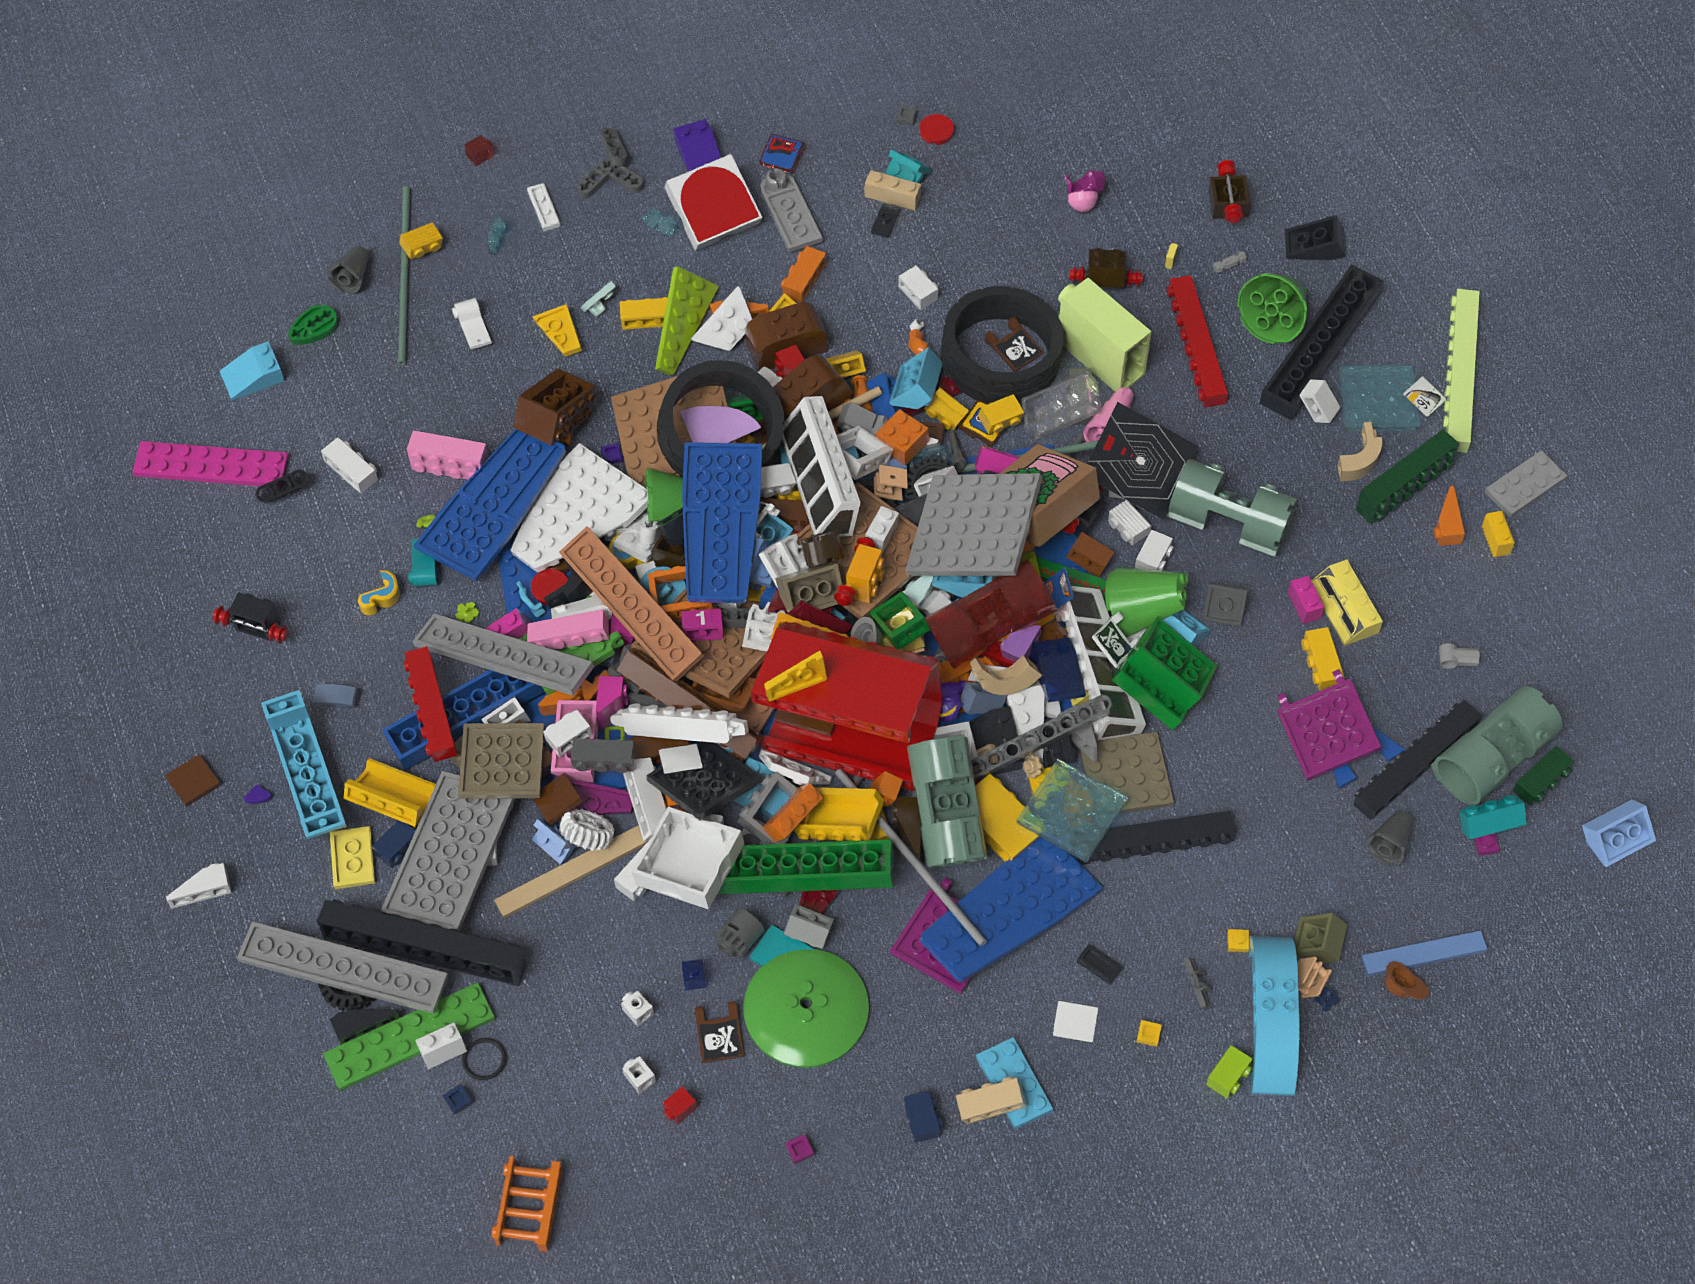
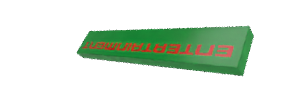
M1036 557L1041 580L1047 581L1065 567L1071 586L1100 589L1103 599L1106 601L1105 587L1107 580Z

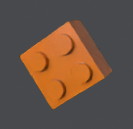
M899 409L875 433V437L893 448L891 457L906 466L929 442V428Z

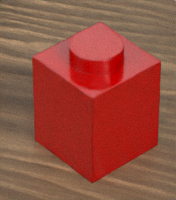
M681 1086L663 1102V1113L668 1120H674L679 1124L697 1109L696 1100Z

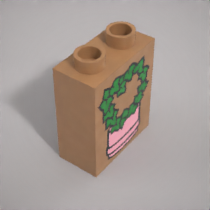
M1037 444L999 474H1041L1042 481L1026 537L1027 542L1040 547L1100 499L1095 467Z

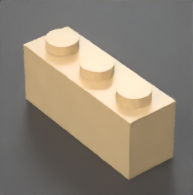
M870 170L865 181V197L915 211L921 198V184Z
M1014 1077L1004 1078L1001 1083L984 1084L977 1090L966 1089L960 1095H956L961 1119L966 1125L1027 1107L1021 1082Z

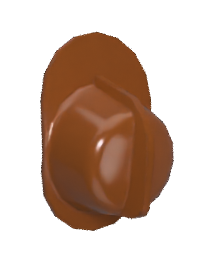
M1393 961L1386 966L1387 976L1384 982L1387 989L1393 995L1402 998L1410 996L1415 999H1425L1428 997L1429 989L1427 985L1405 965Z

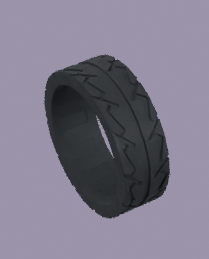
M992 286L967 293L948 311L945 319L946 324L943 327L941 361L943 362L942 366L949 380L952 379L954 381V384L961 392L963 391L975 400L989 404L1014 394L1017 401L1021 403L1020 401L1026 402L1037 397L1054 381L1059 369L1057 367L1060 365L1063 347V328L1055 311L1043 299L1019 288ZM1011 317H1015L1020 324L1027 326L1041 338L1048 353L1040 362L1025 370L996 372L978 366L969 360L960 350L956 338L964 329L979 321L988 319L1009 320Z
M709 360L681 372L671 383L664 396L656 425L657 441L670 467L683 477L685 446L680 441L674 428L673 408L687 393L705 386L732 388L753 401L763 416L767 431L766 445L762 449V467L769 466L780 444L784 430L783 407L771 384L753 369L732 361Z

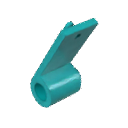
M412 539V572H408L409 583H413L414 587L437 585L435 559L416 550L414 544L418 539Z

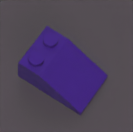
M707 119L673 128L675 145L688 172L721 158Z

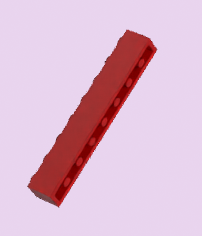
M1192 276L1171 278L1169 286L1166 287L1167 296L1171 297L1172 312L1176 313L1175 322L1177 327H1180V339L1185 343V355L1189 356L1190 359L1189 368L1194 373V385L1198 386L1199 401L1203 402L1204 408L1226 404L1228 393Z

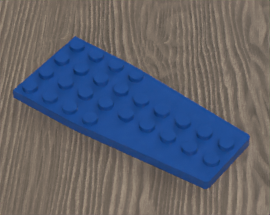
M514 429L482 464L481 468H478L446 503L414 544L415 549L477 582L510 540L566 454L565 446L559 442L551 446Z
M685 442L682 501L686 592L689 602L745 603L747 601L761 497L762 444Z
M1046 832L1012 861L1009 859L956 904L986 939L985 945L980 946L950 910L921 934L920 942L958 982H963L1060 923L1102 892L1103 887L1049 832Z

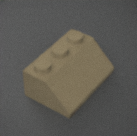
M827 562L775 578L780 598L788 613L801 600L820 609L838 604L834 594L837 593V587L842 585L837 563Z

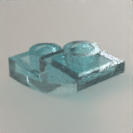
M501 214L496 215L489 228L487 238L489 255L496 254L499 240H503V232H506V223L502 221Z

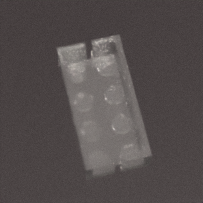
M1086 371L1022 398L1025 429L1035 439H1039L1101 413L1098 382Z

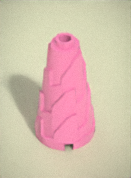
M1126 387L1119 388L1110 400L1103 405L1100 411L1094 415L1083 432L1086 442L1099 440L1117 402L1131 409V403L1134 398L1131 389Z

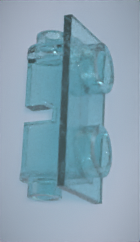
M645 207V210L648 212L647 215L644 214L642 217L645 225L655 229L660 224L657 231L666 236H673L675 233L674 228L680 229L676 224V220L672 217L667 216L665 218L655 208L650 210Z

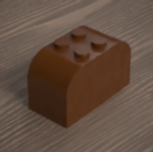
M799 302L758 315L745 328L746 346L757 371L763 367L770 370L775 369L776 352L793 345L798 347L804 359L828 352L827 334L814 306L809 302Z
M821 355L807 358L773 386L776 391L775 394L778 395L783 407L784 422L804 397L823 396L826 408L830 411L838 407L853 394L846 381ZM801 410L798 411L786 428H797L805 423Z

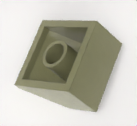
M1333 913L1300 917L1294 940L1296 956L1301 958L1317 957L1316 962L1321 961L1322 963L1338 962L1347 924Z

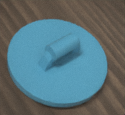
M664 566L652 568L642 576L639 584L650 595L648 573H652L655 570H668L672 568ZM678 580L657 584L658 601L663 605L671 604L686 588L685 581Z

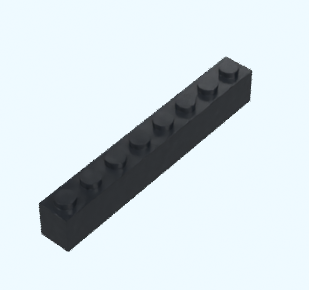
M1465 700L1460 704H1454L1447 716L1442 715L1433 728L1429 727L1425 730L1420 740L1415 739L1406 752L1402 751L1397 755L1394 763H1388L1382 769V773L1379 776L1375 775L1370 779L1367 787H1361L1354 795L1353 805L1370 821L1374 819L1431 768V764L1438 756L1464 734L1469 733L1478 726L1482 714Z
M1231 811L1071 833L1070 845L1075 860L1082 865H1086L1092 861L1100 860L1106 862L1113 858L1127 859L1134 855L1147 856L1155 852L1168 853L1171 850H1188L1191 847L1197 846L1208 847L1211 844L1217 843L1225 845L1234 841L1236 831Z

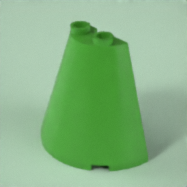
M646 468L645 488L648 493V521L662 520L683 507V477L653 468Z
M1118 567L1109 573L1106 581L1105 599L1107 611L1111 610V615H1115L1117 612L1122 614L1124 618L1116 625L1124 636L1128 637L1148 627L1157 616L1163 620L1185 609L1187 594L1183 588L1187 587L1188 575L1179 572Z

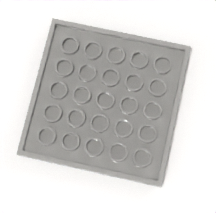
M1041 474L933 475L905 572L910 574V576H1016L1042 481Z

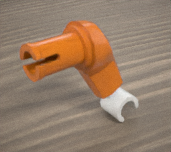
M917 319L910 325L911 331L908 341V347L915 356L928 348V343L923 340V333L920 331L924 327V323L918 324Z

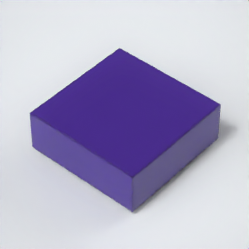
M619 443L600 447L603 460L609 464L623 462Z

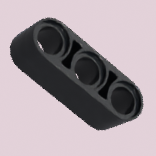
M296 470L261 485L255 492L256 499L259 502L266 503L299 489L307 484L308 474L303 470ZM299 473L304 476L302 484L294 481L295 474ZM279 481H284L287 484V489L283 492L277 489ZM267 489L270 493L269 498L262 499L259 496V491Z

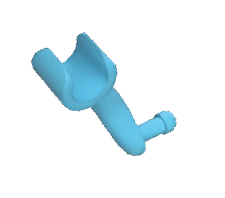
M518 581L517 586L520 589L521 599L530 607L535 617L541 616L546 612L542 608V604L539 602L534 605L527 596L526 588Z

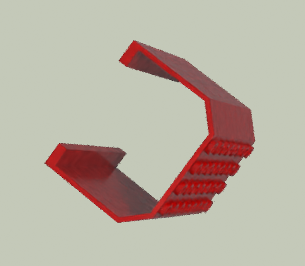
M786 621L776 628L751 690L753 703L835 724L830 737L774 720L769 735H764L761 744L763 749L786 758L835 771L842 769L847 774L873 781L886 771L903 780L900 788L914 791L915 788L913 786L907 747L934 739L943 703L939 660L931 656L924 657L911 651L904 652L891 646L884 647L875 642H865L855 637H845L836 632L829 633L821 631L816 627L809 628L796 622L790 623ZM818 651L821 652L827 676L826 681L769 702L764 683Z

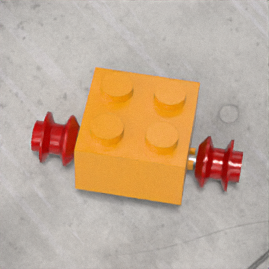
M862 537L857 540L858 545L854 547L856 553L846 574L847 584L838 586L837 593L834 594L835 600L842 606L851 605L853 599L870 603L872 596L875 597L877 594L878 582L883 580L884 570L882 568L884 559L882 558V550L876 549L875 543L868 537Z

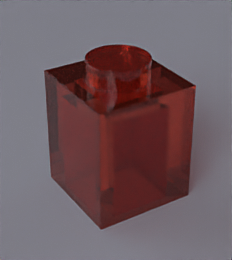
M482 135L464 144L466 156L475 167L493 157V145L489 139L486 140Z

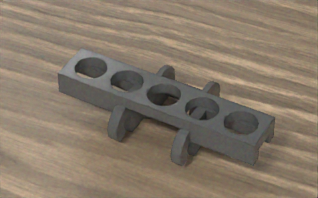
M1188 957L1184 959L1185 966L1200 1007L1207 1010L1211 1008L1206 993L1211 992L1212 989L1206 983L1199 981V978L1204 977L1206 973L1202 969L1198 970L1194 959Z

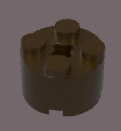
M838 530L826 532V534L817 533L800 539L807 566H816L831 560L835 561L844 558Z

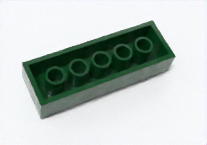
M1442 429L1364 487L1360 492L1356 511L1371 525L1376 521H1382L1388 512L1395 511L1400 506V503L1404 500H1410L1416 491H1422L1431 480L1435 481L1444 470L1448 471L1453 467L1454 459L1458 454L1459 443Z

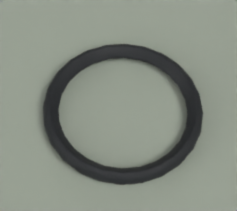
M488 1038L478 1039L470 1043L466 1047L467 1052L463 1053L462 1056L464 1071L471 1078L481 1081L489 1080L499 1075L506 1063V1053L502 1045ZM480 1043L495 1045L502 1055L500 1067L496 1072L488 1076L473 1074L466 1064L469 1050Z

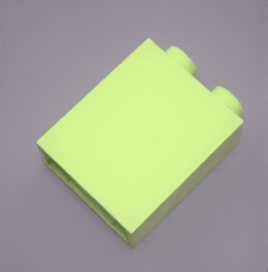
M1089 278L1077 286L1074 284L1066 286L1058 298L1059 302H1061L1058 318L1063 328V347L1087 368H1091V371L1115 392L1119 388H1129L1146 373L1151 331Z

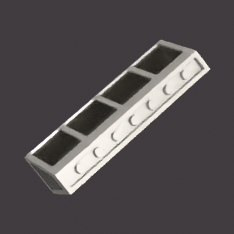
M823 396L804 397L784 422L782 442L814 534H826V532L838 530L840 537L853 536L860 506L857 491Z
M1071 586L1074 597L1054 611L1053 615L1056 616L1057 622L1063 621L1066 623L1067 632L1069 633L1068 638L1072 641V651L1077 656L1078 669L1083 675L1084 688L1088 690L1089 700L1100 695H1106L1113 704V710L1109 715L1092 723L1096 741L1141 734L1146 723L1139 703L1112 681L1120 665L1115 668L1092 638L1110 618L1100 589ZM1101 701L1098 705V709H1107L1109 703L1107 701Z

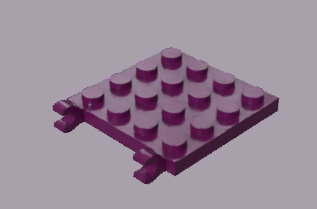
M1340 669L1332 672L1337 682L1336 685L1297 702L1289 704L1285 693L1277 696L1282 706L1277 712L1307 781L1382 749L1351 679L1344 680Z
M944 878L940 884L946 893L950 891L952 881ZM931 888L891 948L890 954L961 994L972 976L963 982H958L920 942L921 934L949 910ZM948 895L955 904L959 902V900Z

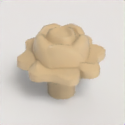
M1031 754L1029 758H1025L1023 768L1027 777L1035 779L1037 775L1041 774L1044 765L1040 762L1039 756Z

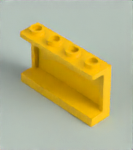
M369 758L366 761V769L355 781L348 779L345 782L343 799L416 827L422 818L436 784Z
M989 774L975 786L985 843L1005 862L1009 859L1012 861L1045 834L1047 829L1040 819H1036L1031 814L1029 808L1017 800L1014 793L1004 788L998 778H994Z
M814 787L823 798L805 816L801 824H798L793 829L797 836L803 840H870L884 799L877 789Z

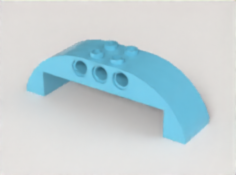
M300 690L262 702L261 705L272 732L306 839L309 840L347 827Z
M1249 936V957H1252L1254 1066L1251 1073L1252 1094L1294 1096L1299 1056L1298 968L1295 943L1292 937Z

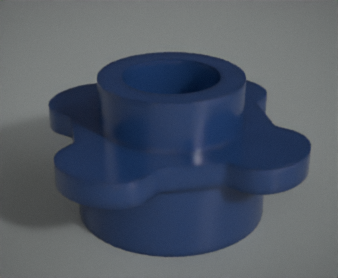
M1325 987L1319 996L1314 997V1001L1322 1006V1010L1329 1011L1332 1005L1339 1003V998L1329 987Z

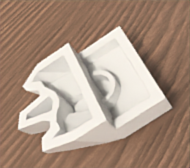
M797 534L781 539L758 554L776 587L775 578L809 568L803 556L802 546L797 544Z
M770 602L766 604L763 610L759 609V606L756 604L752 605L747 618L742 647L768 651L778 613L768 612Z

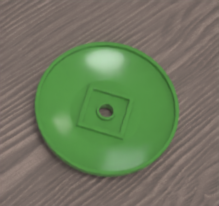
M818 949L790 951L770 960L755 973L748 985L744 998L745 1023L755 1044L762 1052L775 1061L798 1068L824 1066L846 1055L861 1038L869 1015L867 991L855 969L840 957ZM803 1000H809L812 1002V1005L809 1008H803L800 1003Z

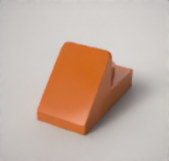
M603 670L600 675L598 674L594 678L593 684L584 680L581 684L584 701H597L599 676H610L607 674L608 671Z

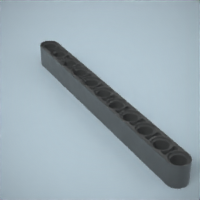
M1106 695L1097 696L972 759V768L977 764L982 766L981 772L974 774V782L1109 715L1113 710L1112 701ZM1107 701L1109 706L1105 710L1098 709L1099 703ZM1083 710L1090 711L1091 714L1088 719L1080 718ZM1064 720H1072L1070 728L1062 727ZM1052 728L1054 729L1053 736L1045 737V730ZM1034 737L1036 738L1035 745L1027 746V739ZM1012 746L1018 747V752L1014 756L1008 755V750ZM992 756H1000L998 764H990ZM916 789L913 792V797H917Z

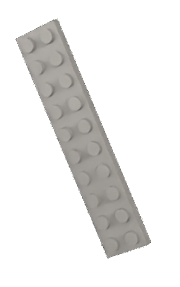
M437 614L432 615L412 641L415 647L422 648L428 646L431 652L572 696L594 668L592 661Z
M256 922L251 923L237 956L238 962L432 1014L435 1013L448 979V974L445 972Z

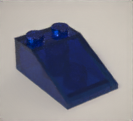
M1070 637L1032 643L1029 660L1037 666L1042 674L1038 680L1048 703L1085 697L1086 692L1077 653Z

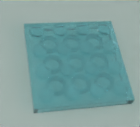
M1413 365L1338 367L1345 432L1362 431L1364 422H1372V428L1376 431L1420 430L1419 410L1403 394L1415 383Z
M1057 759L1017 818L1016 823L1087 863L1126 804L1128 797Z

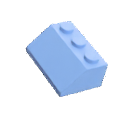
M1632 799L1582 825L1587 844L1605 867L1656 841L1646 805Z

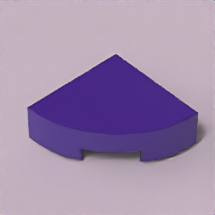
M256 784L243 799L246 803L256 804L266 803L273 797L272 794Z

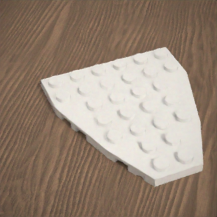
M579 443L560 461L532 504L525 522H522L511 552L537 573L549 566H554L559 563V559L563 558L559 551L586 526L598 538H601L606 534L608 537L613 535V530L622 525L624 528L630 525L648 507L647 489Z

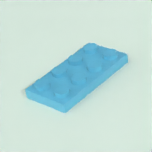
M1014 1037L976 1054V1059L989 1083H1001L1002 1079L1007 1077L1017 1078L1021 1082L1027 1107L1006 1113L1015 1130L1053 1112L1050 1102Z

